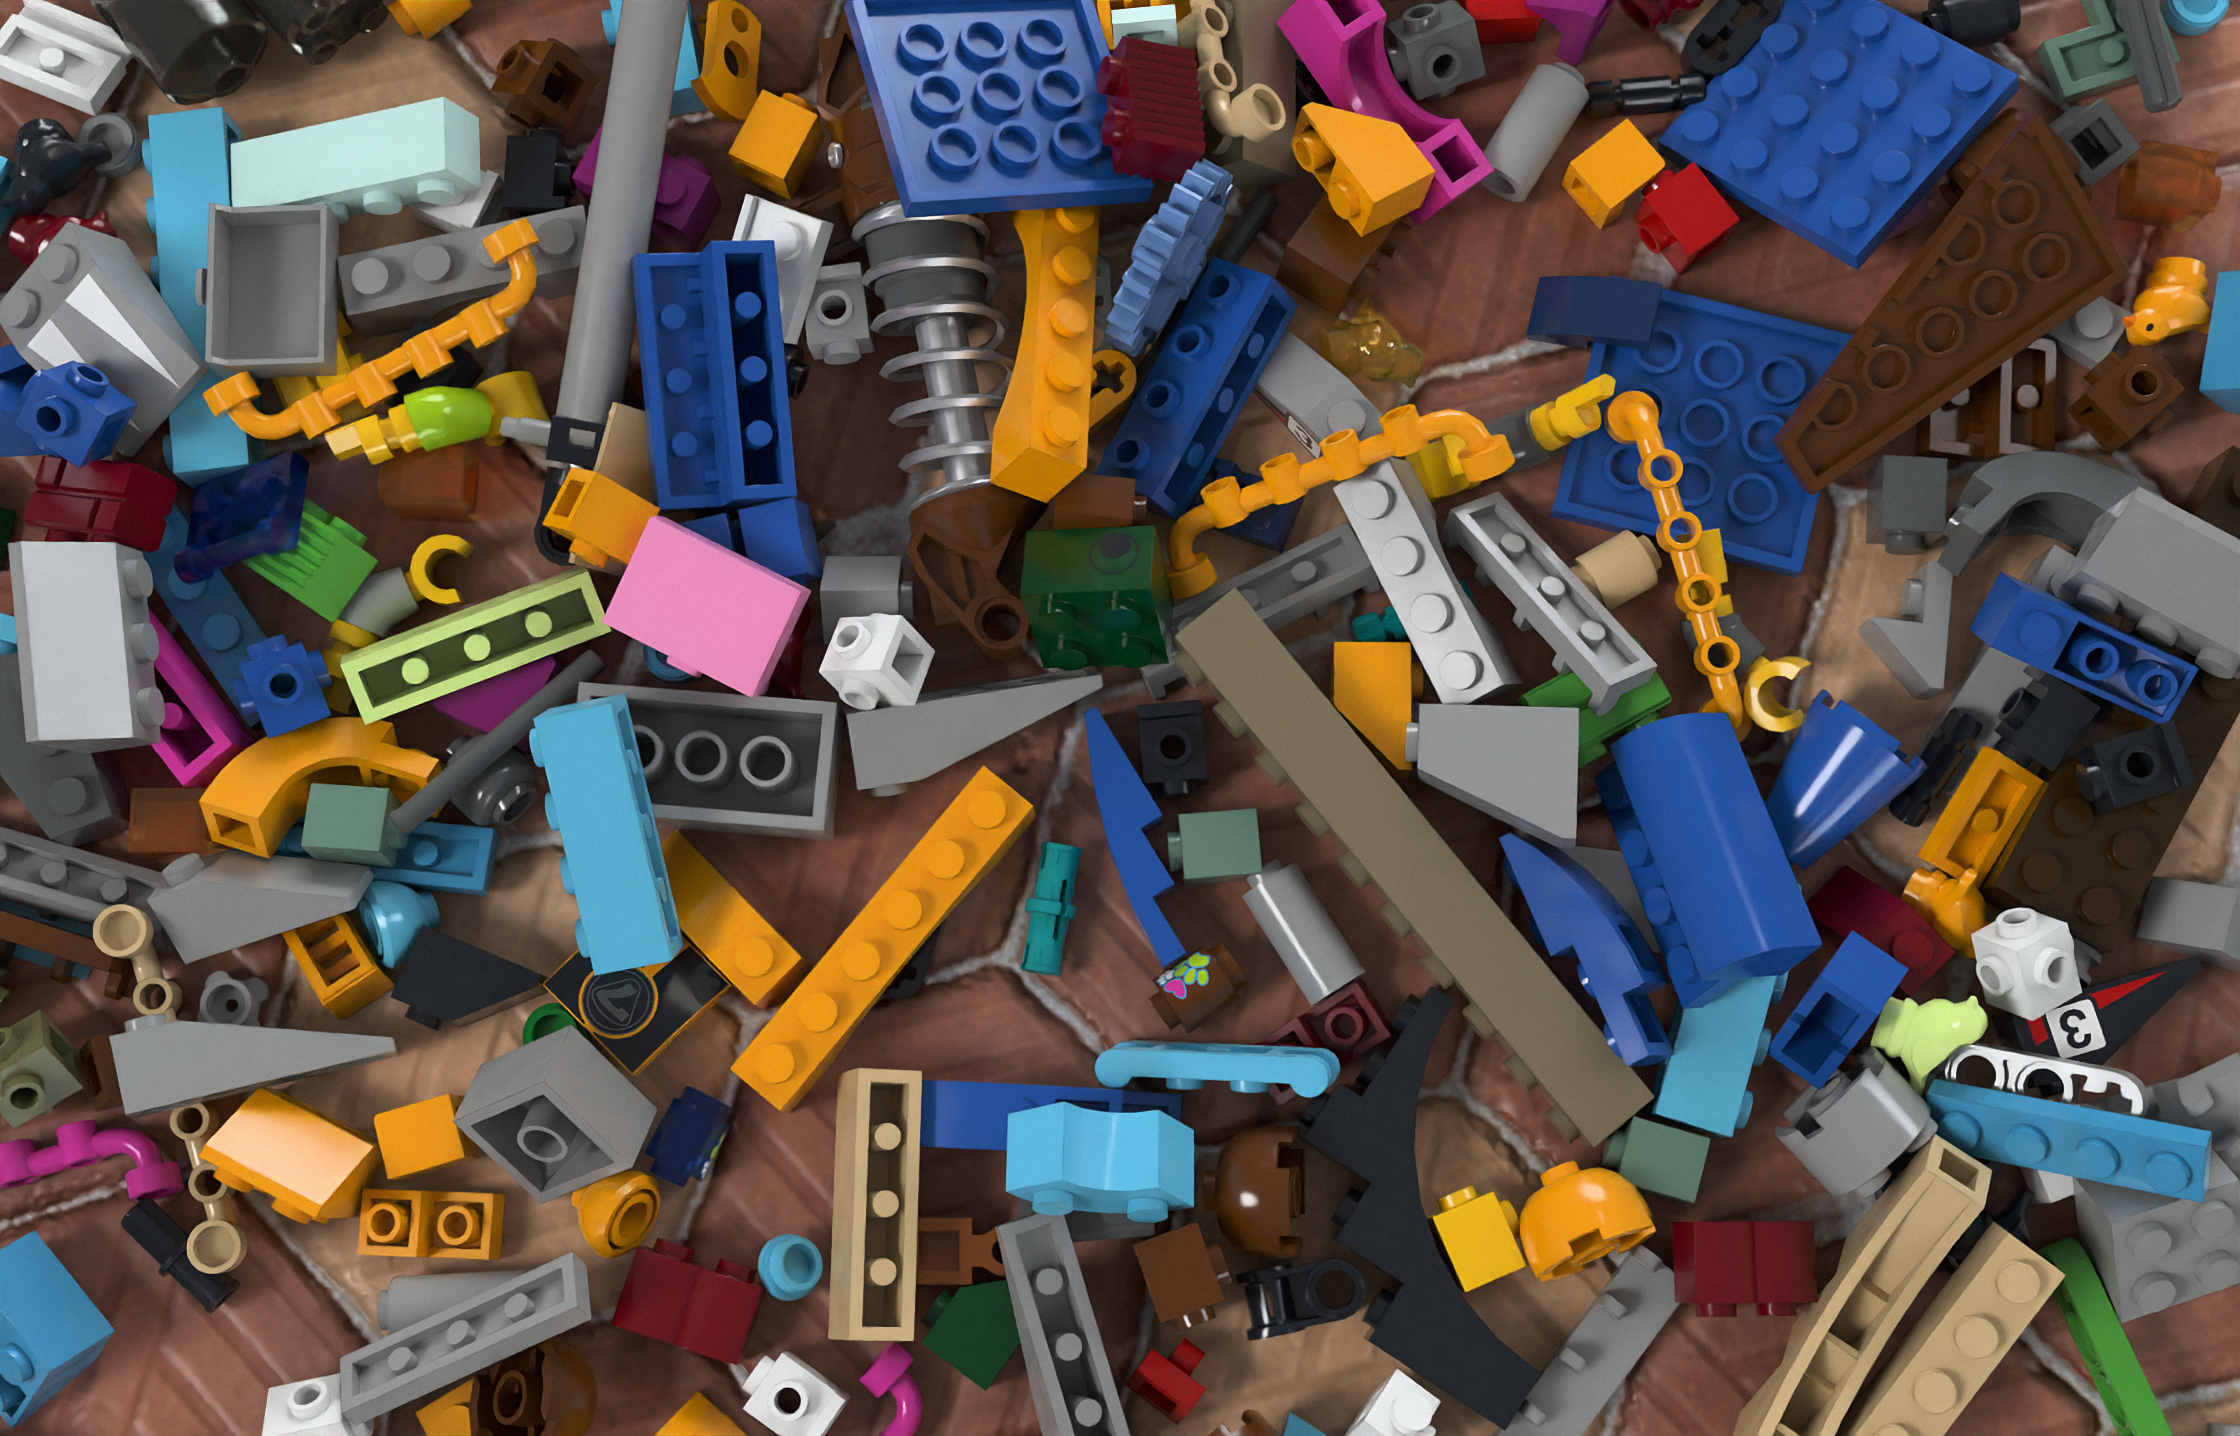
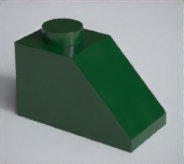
M1007 1279L961 1287L954 1297L944 1290L921 1321L924 1326L930 1329L921 1343L985 1391L992 1385L1021 1344Z

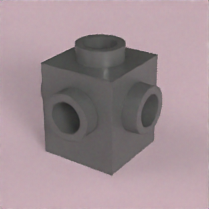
M1447 0L1437 5L1427 3L1414 6L1405 11L1402 18L1385 24L1390 47L1385 48L1389 66L1397 82L1401 83L1418 101L1448 96L1455 91L1456 86L1486 75L1475 19L1455 0Z

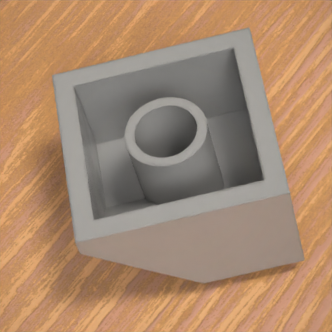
M568 1025L481 1064L452 1122L540 1204H543L632 1168L658 1109L572 1025Z

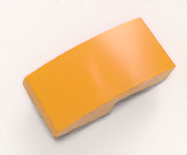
M362 1188L357 1255L501 1260L505 1194Z

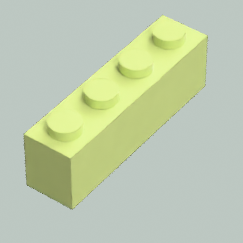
M578 566L344 654L341 657L340 666L366 725L611 632L612 630L610 626L602 623L605 613L586 567Z

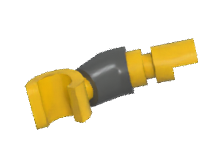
M1603 374L1559 396L1555 402L1550 401L1544 405L1531 403L1484 424L1490 435L1502 434L1506 436L1515 458V463L1501 474L1530 469L1559 456L1562 446L1570 443L1573 438L1578 439L1599 429L1601 414L1597 403L1613 396L1616 380L1610 375ZM1441 436L1439 441L1427 444L1419 451L1405 456V460L1410 462L1430 502H1437L1460 495L1475 488L1482 482H1470L1466 479L1457 454L1467 445L1458 436Z
M1720 528L1703 530L1701 538L1695 547L1703 573L1714 577L1721 588V598L1714 609L1722 636L1729 637L1735 641L1740 650V660L1733 672L1738 686L1743 682L1746 683L1743 702L1747 713L1757 725L1769 731L1785 732L1799 727L1805 715L1801 709L1793 710L1781 706L1774 697L1773 683L1776 676H1785L1793 680L1803 675L1812 663L1795 656H1784L1773 661L1765 658L1768 649L1744 626L1741 612L1733 611L1731 594H1723L1721 583L1728 582L1729 580ZM1688 533L1676 535L1677 542L1685 543ZM1692 583L1689 588L1690 600L1696 605L1703 606L1707 599L1706 590L1701 585ZM1686 614V619L1680 621V626L1686 648L1693 658L1698 643L1690 616ZM1712 645L1709 648V662L1717 668H1721L1724 665L1726 656L1721 647Z

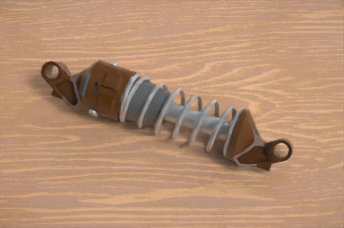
M843 9L835 37L817 40L823 75L818 85L816 105L823 127L831 137L832 143L828 148V159L831 167L837 168L849 231L852 233L851 238L867 251L870 269L864 274L860 283L875 291V294L884 303L885 312L874 319L870 329L882 336L898 337L906 335L917 338L919 351L901 355L887 361L879 375L892 382L925 379L929 398L913 401L896 408L888 420L900 427H920L934 424L938 445L919 449L905 455L897 467L909 473H927L944 469L946 484L924 492L915 498L909 506L907 513L910 515L908 521L911 537L907 553L922 585L929 591L937 630L960 626L987 657L997 661H1011L1020 657L1028 649L1032 640V630L1023 603L1006 589L998 579L1010 555L1026 537V532L1031 531L1043 516L1049 504L1048 502L1044 503L990 483L993 440H989L983 407H1002L1005 399L1002 396L1007 392L1015 366L1013 359L994 351L1006 337L1010 322L1002 312L985 305L997 291L1001 278L992 266L984 262L982 252L988 245L991 231L982 221L985 213L905 218L849 23ZM984 276H986V278L988 279L987 288L985 290L983 288L982 283ZM979 315L992 318L998 325L996 334L979 347H970L966 327L975 322ZM977 360L993 361L1003 365L1007 370L1006 379L985 394H980L973 364ZM922 363V367L920 368L899 370L904 367ZM929 410L932 411V412H930V413H924V414L913 415V414H917V413H921V412H925V411H929ZM999 614H1009L1020 622L1017 634L1006 641H995L985 634V627L988 621Z

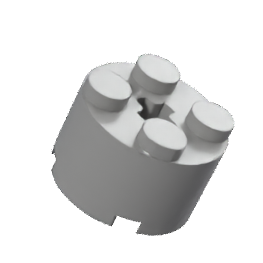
M1865 1046L1850 1053L1858 1064L1844 1073L1837 1068L1821 1090L1809 1084L1794 1099L1783 1114L1791 1123L1790 1127L1776 1126L1774 1132L1776 1137L1833 1196L1842 1195L1852 1190L1860 1198L1872 1195L1890 1178L1892 1172L1887 1166L1905 1149L1908 1152H1913L1923 1146L1938 1129V1125L1930 1117L1931 1108L1927 1102L1874 1046Z

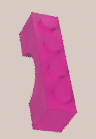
M1296 0L1276 21V24L1333 106L1337 109L1400 124L1436 171L1422 206L1408 213L1417 227L1459 199L1494 171V168L1459 118L1444 119L1426 112L1414 103L1401 88L1392 73L1386 57L1383 31L1387 14L1377 0Z

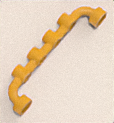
M527 218L515 221L492 233L482 241L494 265L508 262L512 271L511 281L503 291L469 306L443 324L414 336L403 343L401 347L363 364L348 373L346 377L324 389L299 399L289 408L278 414L265 415L257 411L253 406L252 401L261 396V392L249 371L241 372L221 381L206 390L202 396L215 418L229 414L242 431L257 439L276 441L292 436L301 430H304L309 440L323 436L344 423L337 412L343 407L359 399L365 410L371 409L399 393L393 380L415 369L422 380L452 365L455 361L449 349L469 338L476 349H480L507 335L510 329L504 319L512 316L526 305L536 288L537 267L530 249L536 246L540 240Z
M1627 391L1618 395L1608 405L1604 414V425L1607 433L1615 441L1626 445L1637 444L1642 459L1637 470L1638 480L1646 490L1652 492L1661 521L1656 530V539L1659 546L1671 554L1679 580L1675 590V602L1681 611L1690 616L1698 643L1694 651V664L1699 672L1708 676L1714 698L1707 700L1700 707L1698 713H1727L1740 743L1747 737L1752 726V718L1748 715L1744 702L1741 700L1733 672L1740 660V650L1735 641L1729 637L1722 636L1714 609L1720 601L1721 588L1714 577L1703 573L1695 547L1701 538L1702 526L1694 514L1684 511L1676 485L1682 476L1683 464L1675 452L1665 448L1657 425L1659 412L1653 399L1640 391ZM1652 461H1661L1667 465L1669 469L1667 481L1657 480L1652 475L1650 469ZM1672 522H1679L1686 527L1688 538L1685 543H1678L1672 539L1669 531ZM1692 583L1699 584L1706 590L1707 599L1703 606L1694 604L1689 598L1688 592ZM1712 645L1721 647L1725 652L1726 660L1721 668L1714 667L1708 660V650Z
M1408 404L1397 407L1381 416L1379 422L1383 432L1359 441L1355 430L1352 428L1327 436L1319 443L1323 456L1299 465L1295 453L1292 452L1271 458L1259 468L1264 480L1240 489L1234 476L1218 479L1200 491L1204 504L1194 507L1179 517L1170 530L1167 543L1170 565L1166 567L1172 597L1173 599H1183L1193 596L1210 587L1218 578L1207 553L1199 552L1193 554V540L1203 531L1213 527H1229L1242 521L1253 511L1273 503L1281 505L1292 502L1305 495L1313 487L1333 479L1335 481H1342L1352 478L1365 471L1371 464L1393 455L1395 457H1402L1424 448L1429 441L1446 435L1458 436L1467 445L1457 454L1466 479L1470 482L1486 480L1501 474L1515 463V458L1506 436L1502 434L1490 435L1480 420L1464 411L1446 409L1431 412L1420 417L1415 405Z

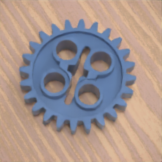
M1204 158L1201 162L1196 161L1192 170H1186L1180 185L1176 183L1173 186L1168 202L1166 204L1162 202L1158 215L1154 214L1147 221L1134 245L1131 254L1133 263L1123 274V282L1112 301L1114 302L1113 309L1107 317V321L1110 323L1104 333L1107 335L1105 340L1107 343L1136 358L1139 353L1143 354L1148 344L1152 345L1158 332L1164 329L1172 312L1176 311L1180 302L1184 303L1191 295L1204 271L1207 260L1205 253L1215 241L1214 238L1220 229L1226 213V207L1230 202L1228 196L1233 189L1231 184L1233 175L1230 172Z

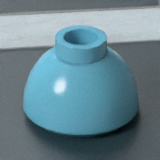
M377 880L370 883L358 902L362 924L370 947L379 963L389 969L407 962L423 925L433 929L441 925L436 901L429 890L417 893L401 883Z

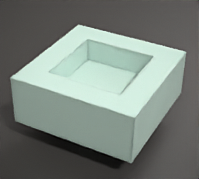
M1175 4L1111 10L1114 48H1116L1122 36L1178 47Z

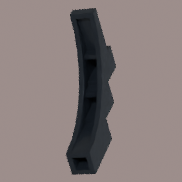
M1431 986L1425 991L1421 999L1410 993L1390 1024L1400 1033L1387 1053L1378 1048L1374 1049L1355 1080L1365 1086L1360 1096L1338 1083L1330 1095L1323 1092L1312 1098L1299 1119L1300 1123L1308 1127L1301 1141L1366 1183L1361 1193L1350 1187L1335 1209L1330 1221L1338 1225L1339 1228L1332 1239L1398 1282L1392 1292L1382 1287L1367 1308L1362 1321L1369 1325L1370 1328L1364 1339L1506 1431L1539 1377L1540 1372L1501 1342L1463 1298L1437 1251L1420 1198L1414 1151L1418 1093L1431 1046L1454 1001Z

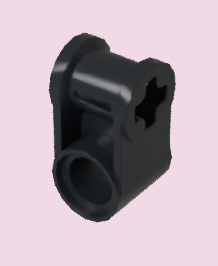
M1328 1258L1298 1265L1287 1263L1235 1274L1236 1283L1244 1286L1252 1325L1246 1330L1248 1341L1290 1334L1305 1330L1308 1326L1346 1319L1353 1316L1361 1308L1365 1298V1282L1360 1271L1352 1263L1341 1258ZM1330 1270L1344 1271L1354 1282L1352 1299L1346 1305L1339 1308L1324 1305L1316 1294L1318 1279L1323 1273ZM1266 1286L1271 1288L1276 1312L1275 1317L1270 1315L1265 1291Z

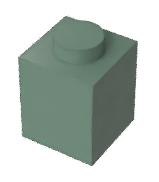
M311 783L301 847L315 860L395 868L397 850L406 847L409 834L404 836L388 816L403 804L389 788Z
M1256 808L1180 814L1178 818L1179 832L1167 833L1170 871L1182 870L1184 886L1247 881L1246 878L1249 876L1262 874Z
M1633 1116L1624 1122L1621 1128H1617L1606 1138L1602 1154V1165L1609 1166L1611 1171L1625 1177L1636 1186L1638 1191L1682 1204L1695 1203L1711 1139Z

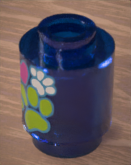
M686 1085L679 1099L675 1097L671 1099L644 1151V1154L655 1159L649 1171L682 1188L686 1186L690 1177L702 1182L731 1127L726 1121L732 1108Z

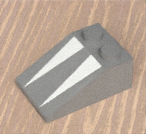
M67 222L0 301L1 326L18 353L36 371L41 369L48 370L73 360L85 363L103 372L108 377L111 386L138 404L115 446L125 456L133 457L209 370L126 242L71 222Z

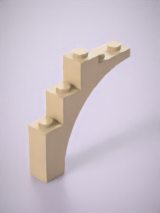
M1936 1134L1924 1144L1846 1237L1836 1275L1817 1296L1818 1302H1812L1793 1324L1781 1365L1740 1411L1733 1436H1835L1867 1373L1893 1330L1952 1246L1984 1209L1992 1174L1991 1169Z

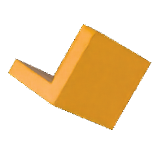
M1627 118L1569 163L1561 185L1597 227L1602 230L1620 216L1627 199L1662 172L1665 161Z
M448 1093L379 1113L374 1117V1125L388 1180H408L480 1159L477 1144L452 1122L465 1096Z

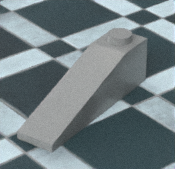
M2054 544L2031 561L2021 581L2052 594L2088 613L2092 611L2078 602L2076 599L2077 593L2061 585L2076 558L2074 555ZM1984 641L1915 754L1920 758L1932 737L1939 738L1943 732L1939 727L1951 709H1962L1980 720L1983 724L1981 733L1972 747L1967 745L1964 747L1962 753L1965 757L1942 792L1949 798H1952L1981 748L1986 746L1997 750L1994 746L2001 736L1995 732V729L2001 723V720L1998 718L2001 707L2016 689L2020 687L2026 689L2033 679L2023 672L2028 665L2027 663L1991 648Z
M1084 667L1074 671L1063 670L919 693L915 705L876 706L872 710H861L845 704L843 705L853 776L857 789H870V795L874 797L904 793L909 790L908 782L923 780L1102 688V674L1094 667Z
M165 1014L148 1015L126 1021L124 1023L125 1033L109 1036L125 1115L132 1119L253 1091L258 1087L266 1088L398 1056L392 1037L179 1020L167 1023Z
M1036 1212L995 1226L1035 1411L1042 1435L1130 1436L1064 1215H1044Z

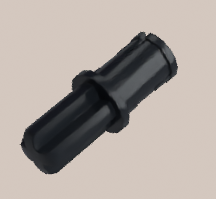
M145 1198L139 1201L123 1217L121 1221L122 1228L161 1265L158 1273L162 1277L170 1274L205 1307L204 1310L208 1314L213 1313L224 1304L241 1285L237 1279H233L227 1272L208 1274L196 1269L187 1256L186 1247L189 1234L153 1199Z

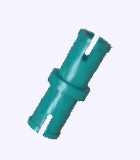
M1043 842L1033 898H1027L1025 912L1030 914L1019 970L1060 977L1062 953L1069 921H1075L1077 907L1072 905L1082 849L1059 843Z

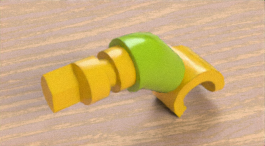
M513 371L482 381L475 389L433 386L404 396L405 403L388 409V418L381 420L378 414H374L329 431L324 436L333 454L340 461L365 452L371 464L376 465L395 458L394 450L403 447L406 453L421 447L426 452H431L442 447L483 438L485 444L489 446H501L506 441V437L500 433L502 419L506 416L513 418L528 417L550 421L533 374L528 371Z

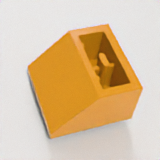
M258 1087L210 1138L198 1156L218 1167L213 1177L220 1182L244 1193L250 1194L252 1189H256L276 1197L271 1207L284 1216L303 1224H308L310 1219L327 1224L330 1218H353L362 1201V1188L369 1189L383 1163L380 1145L375 1139L279 1089Z

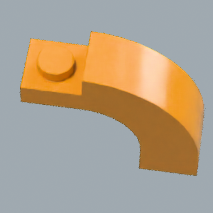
M362 717L325 718L270 739L267 736L246 748L221 770L200 798L199 803L212 841L270 859L291 827L306 814L311 783L389 788L398 800L404 804L442 771L439 759L433 758L418 749L400 748L393 723L377 720L365 725ZM444 805L440 807L436 812H434L430 817L437 818L438 814L440 813Z

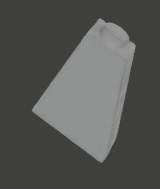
M1420 703L1419 723H1406L1405 761L1418 762L1419 781L1555 847L1574 850L1577 828L1579 708Z

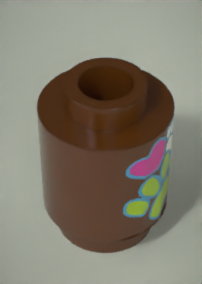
M1219 942L1208 950L1201 946L1152 981L1158 992L1151 996L1149 1000L1170 1031L1181 1024L1185 1031L1190 1034L1238 1001L1240 998L1237 993L1248 986L1249 982L1229 951Z

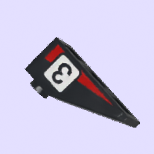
M2196 955L2082 988V993L2034 1021L2008 1011L1991 1015L2002 1047L2102 1066L2201 969V965ZM2047 1068L2036 1069L2028 1079V1089L2039 1087L2042 1098L2064 1093V1084L2060 1076Z

